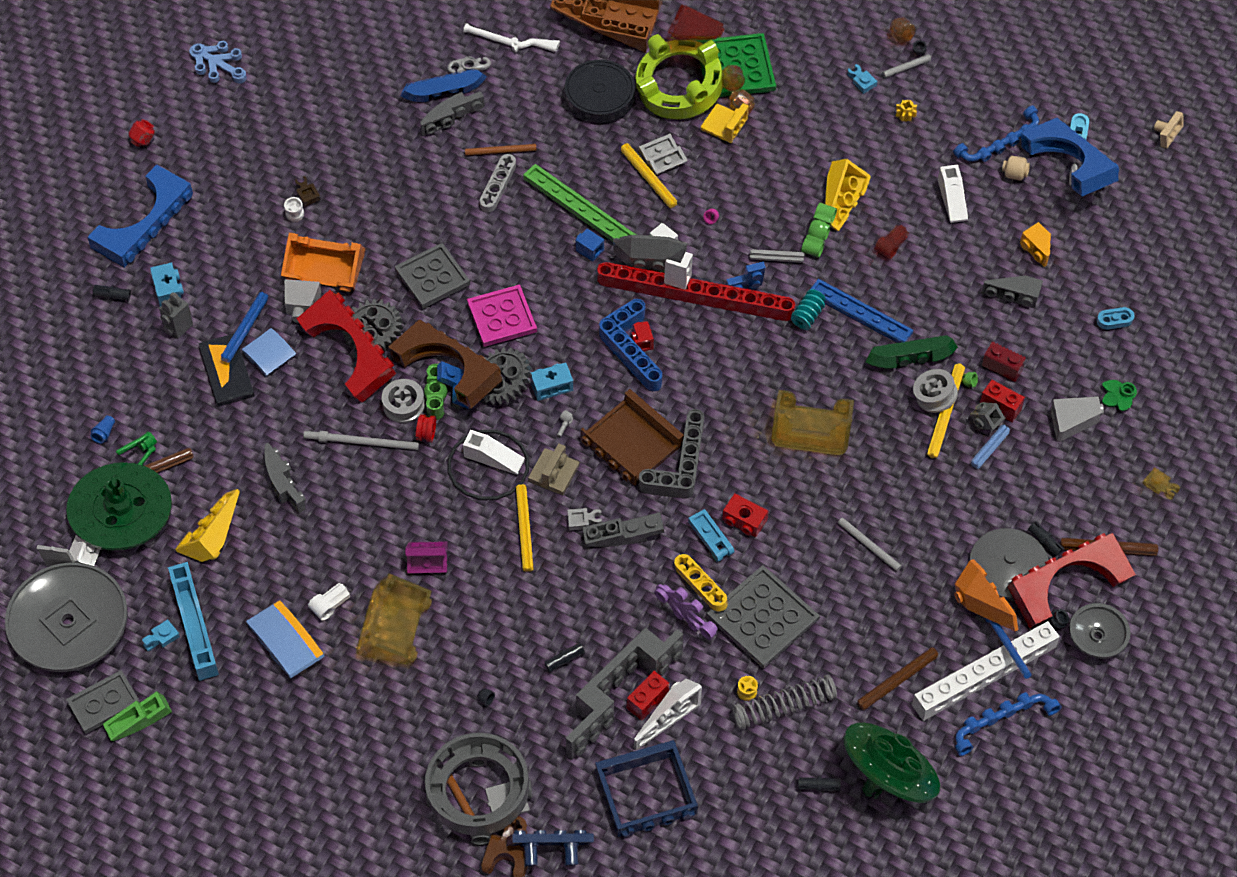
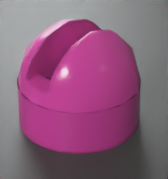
M708 209L703 215L705 222L714 224L719 218V212L716 209Z

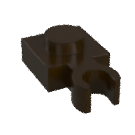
M303 176L304 182L302 183L295 179V184L298 188L296 189L297 195L304 207L321 200L314 184L308 185L305 176Z

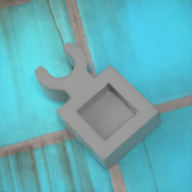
M587 508L567 510L569 531L582 530L583 527L589 526V524L602 523V519H595L596 516H601V510L599 509L593 510L591 513H587Z

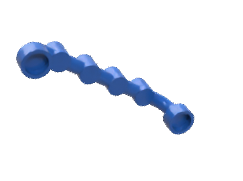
M1034 105L1028 107L1023 112V115L1027 120H1032V123L1023 125L1016 132H1010L1005 138L994 141L990 146L981 148L973 155L968 154L969 149L964 143H961L953 150L954 155L957 158L962 157L964 160L971 162L979 159L983 162L988 161L992 157L990 153L995 151L997 154H1001L1006 149L1005 145L1007 144L1014 147L1020 141L1021 132L1038 126V110Z
M1026 692L1022 693L1017 697L1018 702L1015 704H1011L1007 700L999 706L1001 710L995 713L990 708L982 713V719L976 720L973 716L964 721L965 726L959 729L956 734L955 740L957 745L955 750L959 756L968 754L972 751L973 746L968 739L964 740L966 734H974L986 725H994L999 719L1009 718L1021 709H1029L1034 703L1043 702L1045 704L1043 709L1049 716L1060 711L1062 706L1057 699H1051L1044 694H1035L1029 697Z

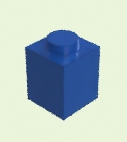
M586 229L576 237V251L592 262L604 251V239L589 229Z

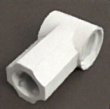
M338 583L325 594L314 596L310 600L308 607L321 621H324L334 613L336 607L350 598V593L343 584Z

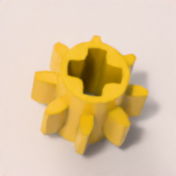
M902 100L901 105H896V117H899L901 121H911L912 117L917 116V105H914L911 100Z

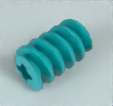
M808 290L795 311H793L791 315L792 322L800 329L810 330L814 320L818 318L822 309L825 308V296L818 290Z

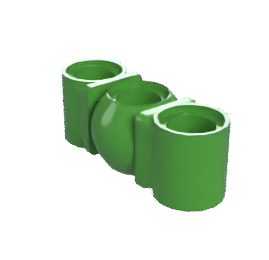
M823 203L818 204L813 217L815 220L811 222L801 252L820 257L825 244L824 240L828 237L830 225L832 226L837 208Z
M431 364L427 368V384L424 387L423 393L427 400L428 417L436 416V420H439L444 416V400L448 391L446 385L437 381V376H434L437 375L438 364Z

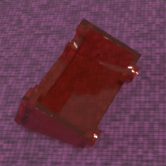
M681 4L667 36L674 40H716L717 37L721 38L725 28H723V23Z

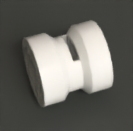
M296 197L288 198L284 203L287 219L292 222L302 220L304 217L302 201Z

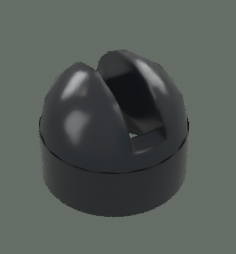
M922 40L914 42V53L918 56L925 54L927 51L926 43Z
M486 688L481 689L477 695L479 702L486 707L491 705L495 698V692Z

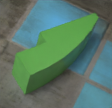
M156 691L140 703L135 701L103 723L110 739L115 741L150 726L170 714L172 710L164 695Z

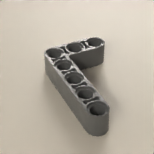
M692 409L687 414L679 473L652 469L642 470L639 474V490L642 493L683 499L693 496L704 426V414L701 410Z

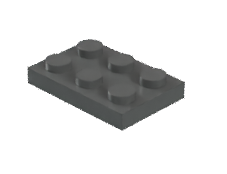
M122 670L66 699L85 734L102 726L103 723L135 701L140 703Z

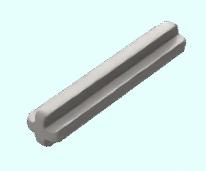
M752 249L750 251V259L802 263L804 261V253Z

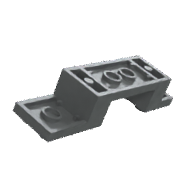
M647 628L643 629L576 694V713L584 720L566 737V756L571 760L576 756H581L586 750V746L590 742H595L599 738L600 732L604 728L608 729L613 724L614 701L608 695L614 686L617 687L622 683L626 674L632 673L637 668V665H639L649 674L655 671L659 675H663L673 661L676 662L683 654L682 632L677 629L663 642Z

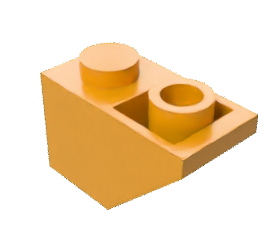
M1038 222L1022 232L1020 244L1037 262H1040L1044 267L1047 265L1050 255L1051 233Z

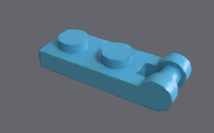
M705 509L688 518L689 524L712 553L716 562L723 560V557L726 555L730 556L735 553L731 543ZM722 545L723 548L719 550L717 546Z

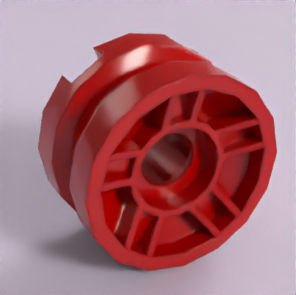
M420 414L416 427V437L419 438H416V440H426L432 443L436 431V416L426 417L425 414Z

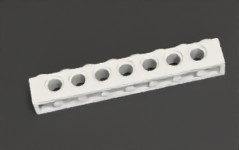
M1047 621L1011 642L1026 665L1056 648L1060 636ZM1002 646L914 694L912 706L924 721L1015 671L1018 667L1006 648Z

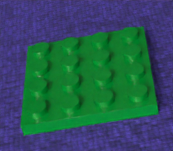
M764 33L696 40L703 44L713 40L719 50L718 58L721 63L722 74L725 75L723 77V89L719 97L742 95V92L751 94L776 91V83ZM699 61L702 78L704 81L706 69L702 62ZM730 65L739 66L742 69V74H738V69H735L733 66L729 69ZM714 73L712 85H715L716 79H719L718 73Z

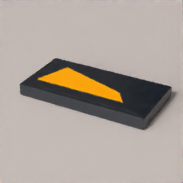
M234 334L199 343L218 406L255 396L240 347L229 363L221 360V354Z

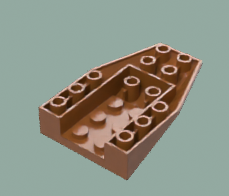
M552 0L550 9L596 32L646 53L648 41L652 36L663 0Z

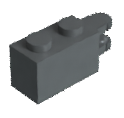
M172 292L170 298L164 300L159 308L160 318L163 322L164 331L178 339L193 325L189 304Z

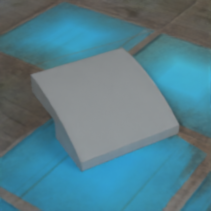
M671 133L638 148L643 159L655 175L688 161L681 147H677Z

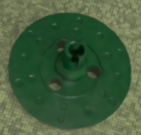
M112 463L92 470L73 487L67 501L68 522L73 532L82 541L93 547L104 550H126L146 543L163 529L171 514L172 498L165 480L152 469L135 463Z
M854 723L846 729L843 736L844 746L855 765L868 777L862 787L863 792L870 797L875 792L874 798L877 799L886 790L897 797L917 803L930 802L937 797L940 792L938 775L929 761L912 745L908 738L870 723Z

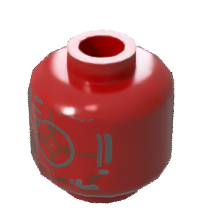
M144 119L135 121L128 132L131 138L130 142L137 147L141 145L147 146L155 135L154 126Z

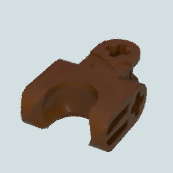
M518 816L511 824L504 828L502 836L492 834L482 862L483 873L490 874L499 861L509 860L515 865L513 870L514 877H525L528 866H525L524 847L507 846V837L512 835L513 830H516V828H520L517 831L523 830L527 834V823L524 818Z

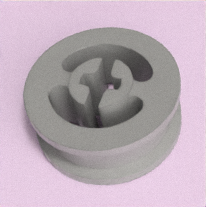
M932 369L924 372L916 379L913 385V392L917 398L918 405L927 412L936 413L948 409L954 404L958 396V390L952 375L942 369Z
M398 379L392 381L382 392L384 412L394 422H412L419 418V415L424 411L425 400L423 390L413 380ZM411 395L416 398V401L413 404ZM393 398H395L396 407L391 404Z

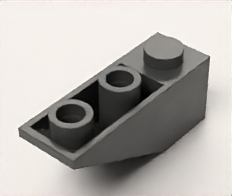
M1029 276L985 280L982 294L1035 308L1043 280Z

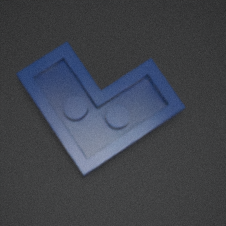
M764 262L747 265L744 275L727 279L726 285L744 289L759 288L763 284L766 269Z
M441 361L437 365V381L452 386V403L468 409L469 407L457 400L454 387L460 382L464 370Z

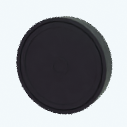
M599 59L581 63L568 74L565 81V101L569 110L578 118L588 122L608 123L615 121L629 112L635 100V83L632 75L625 67L613 61Z

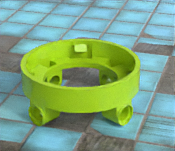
M659 34L649 39L648 46L650 51L643 57L636 72V85L639 96L646 108L654 114L668 119H686L708 110L717 101L723 89V74L718 58L719 50L714 41L709 40L704 44L687 39L665 42ZM674 55L695 57L702 62L706 69L705 79L702 84L698 80L689 83L686 88V95L672 96L662 93L652 77L656 66L661 61ZM714 73H718L719 79H716L715 85H712ZM663 103L670 105H679V107H666L662 105Z

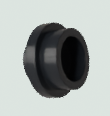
M1063 609L1053 610L1051 612L1053 616L1050 617L1051 623L1056 628L1063 629L1069 622V615Z

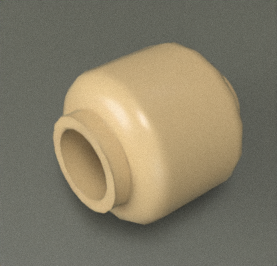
M1010 156L1008 161H1004L1002 171H1005V176L1008 179L1021 181L1024 177L1028 176L1030 163H1027L1026 158Z

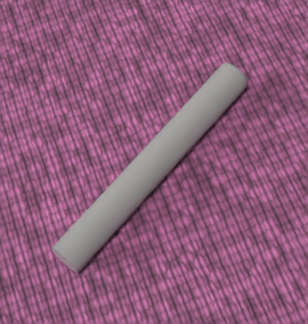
M929 54L883 71L882 75L884 78L890 77L929 62L931 57Z

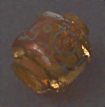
M900 17L891 23L890 34L900 43H905L913 38L915 26L907 18Z
M729 65L722 70V84L726 90L737 91L743 87L745 79L743 71L739 66Z
M743 89L738 92L734 91L729 97V100H731L729 107L734 111L736 108L739 109L742 103L749 105V114L756 105L754 103L755 98Z

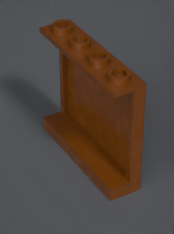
M631 389L624 393V400L592 427L587 431L584 428L581 429V442L586 447L594 450L597 457L603 458L612 470L618 471L626 482H630L634 486L639 483V474L642 470L656 469L683 446L684 434Z

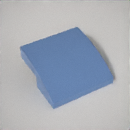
M272 328L242 349V352L250 362L256 364L265 377L296 355L287 342Z

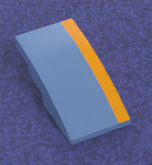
M280 600L246 621L248 627L257 635L260 643L269 651L272 659L290 678L325 657L312 637Z

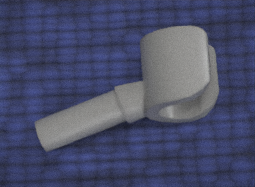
M567 410L560 416V419L564 422L557 433L558 437H561L567 425L573 422L572 414Z

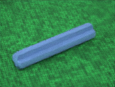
M1001 425L971 460L973 467L979 469L1009 434V427Z

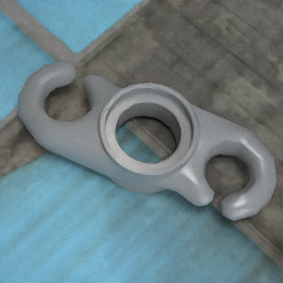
M469 56L451 61L447 68L450 73L456 72L452 69L453 66L459 67L457 72L470 69L484 71L490 67L491 61L489 58L483 57L486 64L482 65L479 63L481 58L475 59ZM467 63H472L474 66L471 68H467L464 65Z

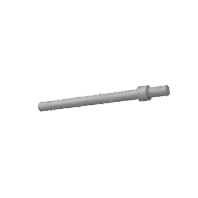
M304 431L305 439H314L325 443L333 441L409 450L419 449V443L331 434L328 431Z

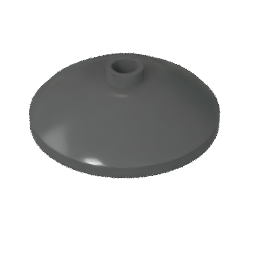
M1092 603L1085 605L1075 612L1070 622L1069 632L1074 645L1090 657L1099 659L1115 657L1126 648L1130 640V626L1127 619L1119 610L1106 604Z

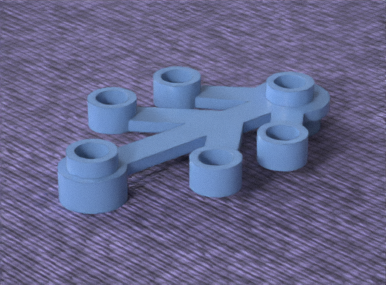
M220 41L215 46L207 47L203 44L191 46L190 55L196 60L195 71L198 75L206 72L205 64H203V59L209 61V80L213 83L218 82L220 79L216 66L232 74L235 83H243L247 79L244 69L241 67L234 68L224 62L226 60H240L242 58L240 49H233L231 53L212 55L210 53L227 52V42Z

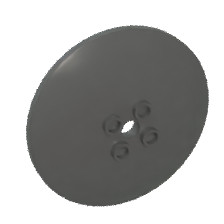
M84 563L56 564L36 572L26 579L15 591L6 611V633L15 652L30 665L52 672L75 671L98 662L116 646L126 627L127 603L119 584L104 570ZM66 618H73L71 624H63Z

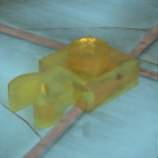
M1154 468L1143 481L1145 486L1157 494L1163 491L1165 496L1171 500L1175 494L1170 490L1176 493L1180 490L1179 485L1169 483L1171 478L1157 468Z

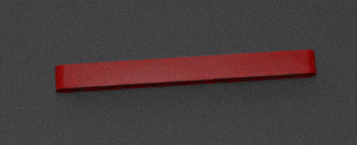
M603 262L597 267V281L600 285L781 321L791 320V315L795 310V302L790 297L690 278L684 290L665 284V273Z

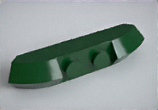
M947 335L875 346L870 351L866 363L881 368H897V366H906L913 363L934 362L948 357L956 351L958 346L953 338Z

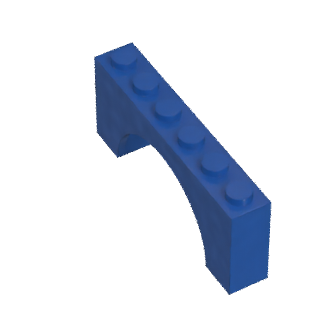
M1054 118L1021 132L1022 148L1029 154L1061 152L1077 158L1082 163L1078 170L1071 173L1072 189L1079 195H1087L1119 181L1118 165L1060 119Z
M157 164L145 176L148 188L157 196L151 212L140 222L126 228L111 229L98 225L87 237L91 249L124 268L134 260L135 256L146 247L152 238L156 237L158 231L168 224L171 217L178 213L181 207L193 195L191 183Z

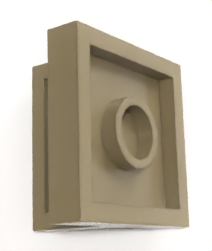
M559 443L555 451L544 448L528 477V482L564 495L580 466V462L567 457L566 446Z

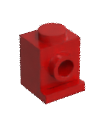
M648 321L634 323L632 325L631 339L643 352L653 350L654 338Z

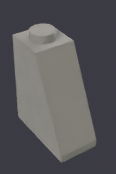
M1099 397L1053 399L1050 410L1057 442H1061L1099 423L1101 415L1104 414L1103 404H1100Z

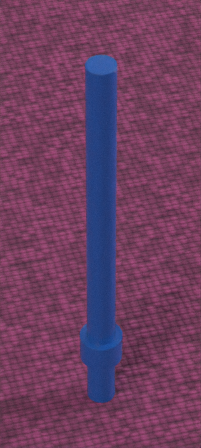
M984 617L986 622L990 623L1023 677L1025 679L1030 678L1031 672L1001 625Z

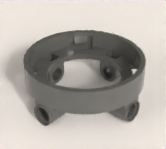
M471 733L450 740L435 753L426 771L427 806L431 807L434 815L442 824L458 833L471 835L472 843L477 845L489 843L490 833L499 831L511 824L524 809L527 799L532 798L531 780H529L523 756L513 744L493 734ZM503 749L511 757L514 756L517 761L512 764L507 757L499 752ZM450 753L453 754L454 757L442 769L437 767ZM487 760L500 765L510 779V792L505 802L498 809L489 814L473 816L464 814L452 806L446 795V785L451 773L458 766L468 761L472 767H482L487 764Z

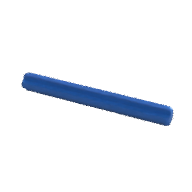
M260 292L221 354L222 361L229 363L267 302V293Z

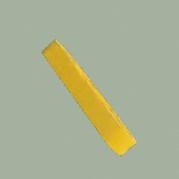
M678 555L674 560V564L679 575L714 611L725 610L728 606L726 594L689 555ZM695 573L700 575L698 579L690 578ZM704 586L712 587L708 592L701 590Z

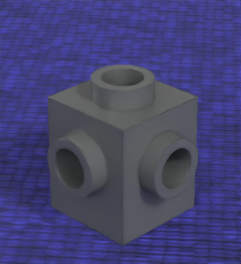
M979 403L970 414L974 425L982 430H994L1005 419L997 403Z

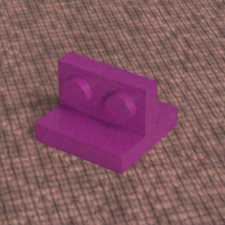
M448 541L408 542L405 548L407 573L447 572Z

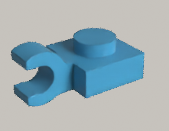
M167 619L151 630L152 635L144 637L142 641L145 649L150 651L158 644L164 648L178 639L180 635Z

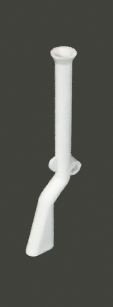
M468 23L465 24L463 30L464 33L469 32L512 46V51L514 52L533 45L556 53L560 45V41L533 38L519 42L516 37L512 39L472 27Z

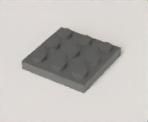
M443 243L394 266L396 273L422 309L470 285L469 278Z

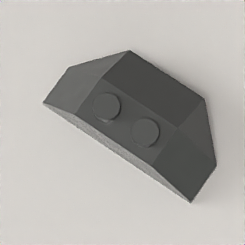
M628 235L613 239V253L627 266L640 269L665 270L667 259L680 262L685 252H687L686 242H680L671 237Z

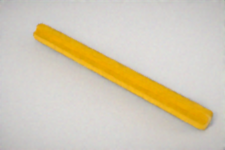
M960 363L955 364L952 371V377L957 390H959L965 371V366ZM954 404L939 413L927 455L932 459L937 458Z

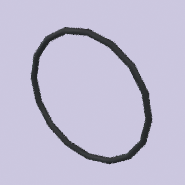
M496 429L476 431L479 433H497L509 437L521 447L526 457V470L517 485H522L529 472V455L523 444L513 435ZM465 435L453 446L448 457V474L454 486L462 493L479 500H497L516 491L515 486L510 491L498 496H478L467 492L457 484L451 472V459L456 448L466 440L468 435Z

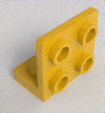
M742 103L739 109L736 108L733 111L720 104H716L701 125V130L732 143L748 120L749 105Z

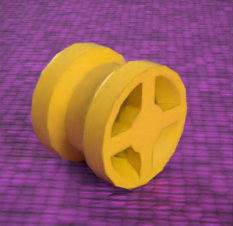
M744 676L739 680L737 694L740 699L751 701L752 698L756 697L758 689L757 680L751 676Z

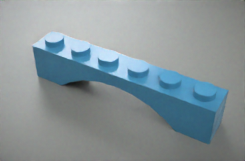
M188 562L168 567L199 681L217 676L219 673Z

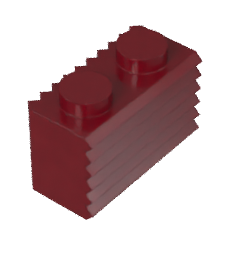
M994 341L984 354L982 366L1016 382L1023 371L1026 357H1022V355L1015 353V351L1012 352L1008 348L1005 349V346L1002 347L998 343L995 344Z

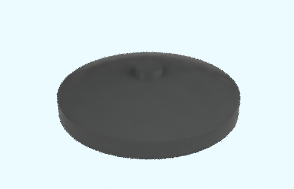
M1003 528L990 531L980 537L972 548L969 561L974 559L987 573L985 578L989 583L993 582L996 585L1000 598L1004 597L1006 601H1015L1007 587L1012 583L1011 579L1021 573L1023 576L1029 574L1028 570L1035 566L1040 568L1046 566L1045 562L1048 561V556L1042 545L1031 535L1020 530Z

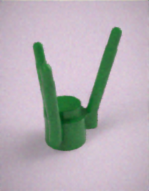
M146 432L140 438L116 450V453L120 455L138 446L142 451L147 450L138 463L143 465L150 454L156 450L154 445L157 444V440L150 432Z

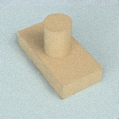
M1176 111L1168 123L1156 121L1154 130L1161 132V147L1167 149L1184 126L1183 113Z

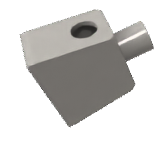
M285 279L286 313L292 315V321L299 323L296 318L321 297L320 282Z

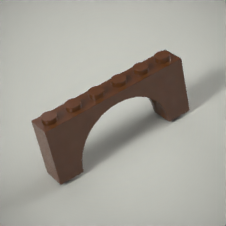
M420 319L388 346L392 360L404 367L417 359L432 355H443L458 360L465 369L460 382L454 387L457 400L470 409L502 381L501 370L497 364L490 363L482 355H477L469 347H464L456 339H451L443 331L436 330L430 323H425Z

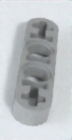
M505 154L500 158L480 198V208L482 211L489 213L496 209L516 168V159L513 155ZM499 174L506 175L504 179H499L496 176ZM493 187L499 188V191L494 193L491 192L490 189Z

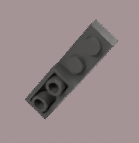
M480 91L466 97L461 92L438 104L420 122L422 136L455 125V118L484 108L482 92Z
M266 443L264 451L269 480L276 496L282 504L289 500L298 513L306 510L304 503L306 499L301 491L297 492L295 489V484L290 476L291 467L289 463L280 458L281 455L276 447L272 448L269 443Z
M660 512L626 521L618 518L583 527L586 546L594 547L640 543L647 541L649 536L665 533Z

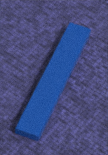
M820 279L811 287V289L818 290L825 296L826 300L824 303L896 343L907 342L913 334V329Z

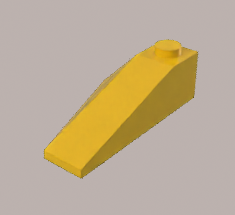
M848 159L832 161L827 175L825 204L837 208L832 226L830 225L836 231L841 229L849 217L851 209L856 207L860 196L865 194L871 177Z
M235 489L225 493L210 509L211 514L201 519L197 523L199 527L193 533L188 532L175 550L201 562L217 558L220 554L219 550L224 545L240 491Z

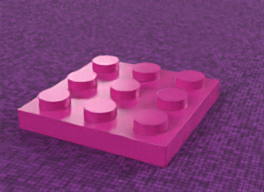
M520 285L467 299L468 307L484 347L537 332L535 321Z

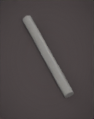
M843 517L838 521L841 527L896 572L901 569L902 565Z

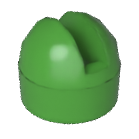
M965 373L962 378L963 384L967 387H976L978 383L977 373Z

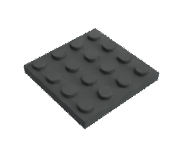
M764 565L727 595L728 606L725 610L714 611L711 609L707 613V618L763 669L820 619V615Z

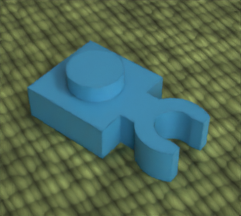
M855 65V72L850 68L848 69L847 75L853 78L852 83L863 94L877 86L878 81L867 70L862 73L859 65Z

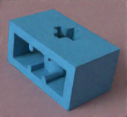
M172 262L150 267L160 307L164 300L170 298L172 292L181 298L184 292L182 284L177 283L180 277L178 269L173 268Z
M567 363L555 364L552 367L537 369L531 372L530 383L537 401L573 391V378Z

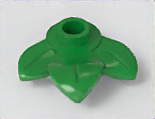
M1108 380L1102 383V386L1108 392L1102 400L1104 405L1109 407L1118 406L1120 411L1128 410L1132 406V400L1137 395V389L1134 384L1130 382L1122 384L1118 380Z

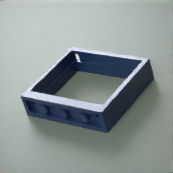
M674 740L595 763V772L617 837H629L641 830L650 831L655 826L662 824L670 825L675 820L682 818L687 820L697 814L698 805ZM671 758L687 805L621 824L605 776Z

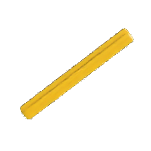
M628 143L622 145L621 152L669 208L675 207L677 200Z
M525 484L516 486L523 571L531 572L533 571V556L527 487Z

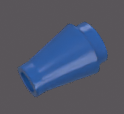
M106 415L103 420L91 429V439L99 444L106 442L115 423L114 418Z

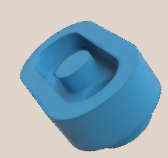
M1126 307L1103 310L1098 314L1097 324L1102 329L1127 327L1133 323L1134 312Z

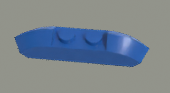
M470 69L407 83L400 96L410 101L427 102L429 101V95H432V97L440 96L444 91L454 93L458 92L459 88H461L464 94L481 85L487 76L477 69Z

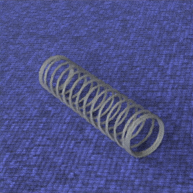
M826 674L824 679L818 677L817 682L811 679L809 684L803 682L802 687L796 684L795 690L789 686L787 691L781 689L780 694L774 691L772 696L766 694L765 699L759 696L758 702L752 698L750 704L744 701L743 707L739 703L734 704L733 712L739 728L745 729L746 724L750 727L749 719L745 712V703L750 707L753 721L757 725V718L752 709L753 700L758 706L761 720L765 722L764 714L759 704L760 698L765 702L768 716L772 720V714L767 704V696L772 699L777 717H780L774 700L775 693L780 698L784 714L787 715V709L782 699V691L787 694L791 711L794 713V705L789 696L790 688L795 693L799 709L802 710V704L796 691L797 686L801 688L805 704L809 708V700L804 691L805 683L810 688L814 705H817V700L811 688L812 681L817 685L820 700L824 703L819 679L824 682L828 699H836V687L831 676ZM828 680H829V683H830V685H831L832 692H831V690H830V687H829V684H828Z

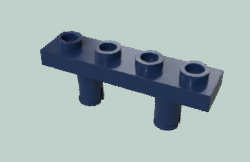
M520 830L514 831L512 835L507 837V846L524 847L525 866L538 865V846L556 845L565 847V866L578 865L577 846L589 845L594 842V833L586 834V830H576L574 834H566V830L554 831V834H546L545 830L534 831V834H526V831Z

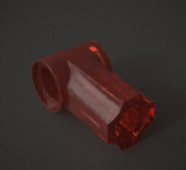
M896 225L886 237L882 236L877 241L874 250L888 259H892L897 253L899 246L909 237L906 227Z

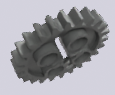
M373 299L372 303L366 300V305L359 303L358 309L352 307L355 312L354 318H358L364 324L363 330L365 332L368 331L375 339L373 343L375 345L378 344L384 351H386L387 345L390 346L391 342L397 339L396 336L402 335L400 332L403 329L401 324L403 323L399 311L396 310L395 306H391L390 302L384 304L381 299L377 303ZM342 331L346 343L349 344L350 348L354 347L355 352H357L351 335Z
M503 347L501 352L495 349V354L493 355L491 352H488L489 357H485V359L490 363L497 364L501 370L500 373L512 385L507 384L502 378V381L482 399L486 403L490 401L492 405L496 401L501 405L503 400L508 404L509 398L516 400V394L522 395L521 389L527 390L525 384L530 383L528 378L532 376L530 372L532 367L529 365V360L518 349L514 351L510 347L507 351Z

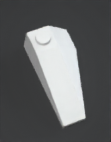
M688 679L676 682L634 738V748L638 750L701 705L702 686Z

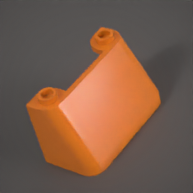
M289 233L281 276L287 280L320 282L321 285L339 287L340 291L350 292L351 289H355L364 259L365 248L358 243H351L350 246L348 243L342 244L310 239L306 236L301 237L298 234Z

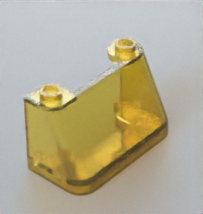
M778 390L771 437L772 442L779 447L835 455L844 454L848 449L854 400H837L834 410L798 406L796 405L795 394L790 391Z
M388 573L377 583L372 592L357 644L356 654L405 665L413 663L418 654L415 651L416 647L413 645L421 613L425 609L428 610L431 605L432 599L430 596L432 591Z

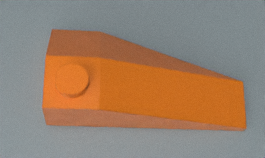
M974 559L970 560L955 583L956 592L954 595L957 602L980 616L1010 630L1017 631L1016 613L1004 597H999L996 585L993 582L989 583L987 581L985 570Z

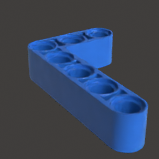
M634 299L600 321L599 337L649 391L654 392L662 387V371L626 333L632 328L634 323L642 322L645 318L644 301Z

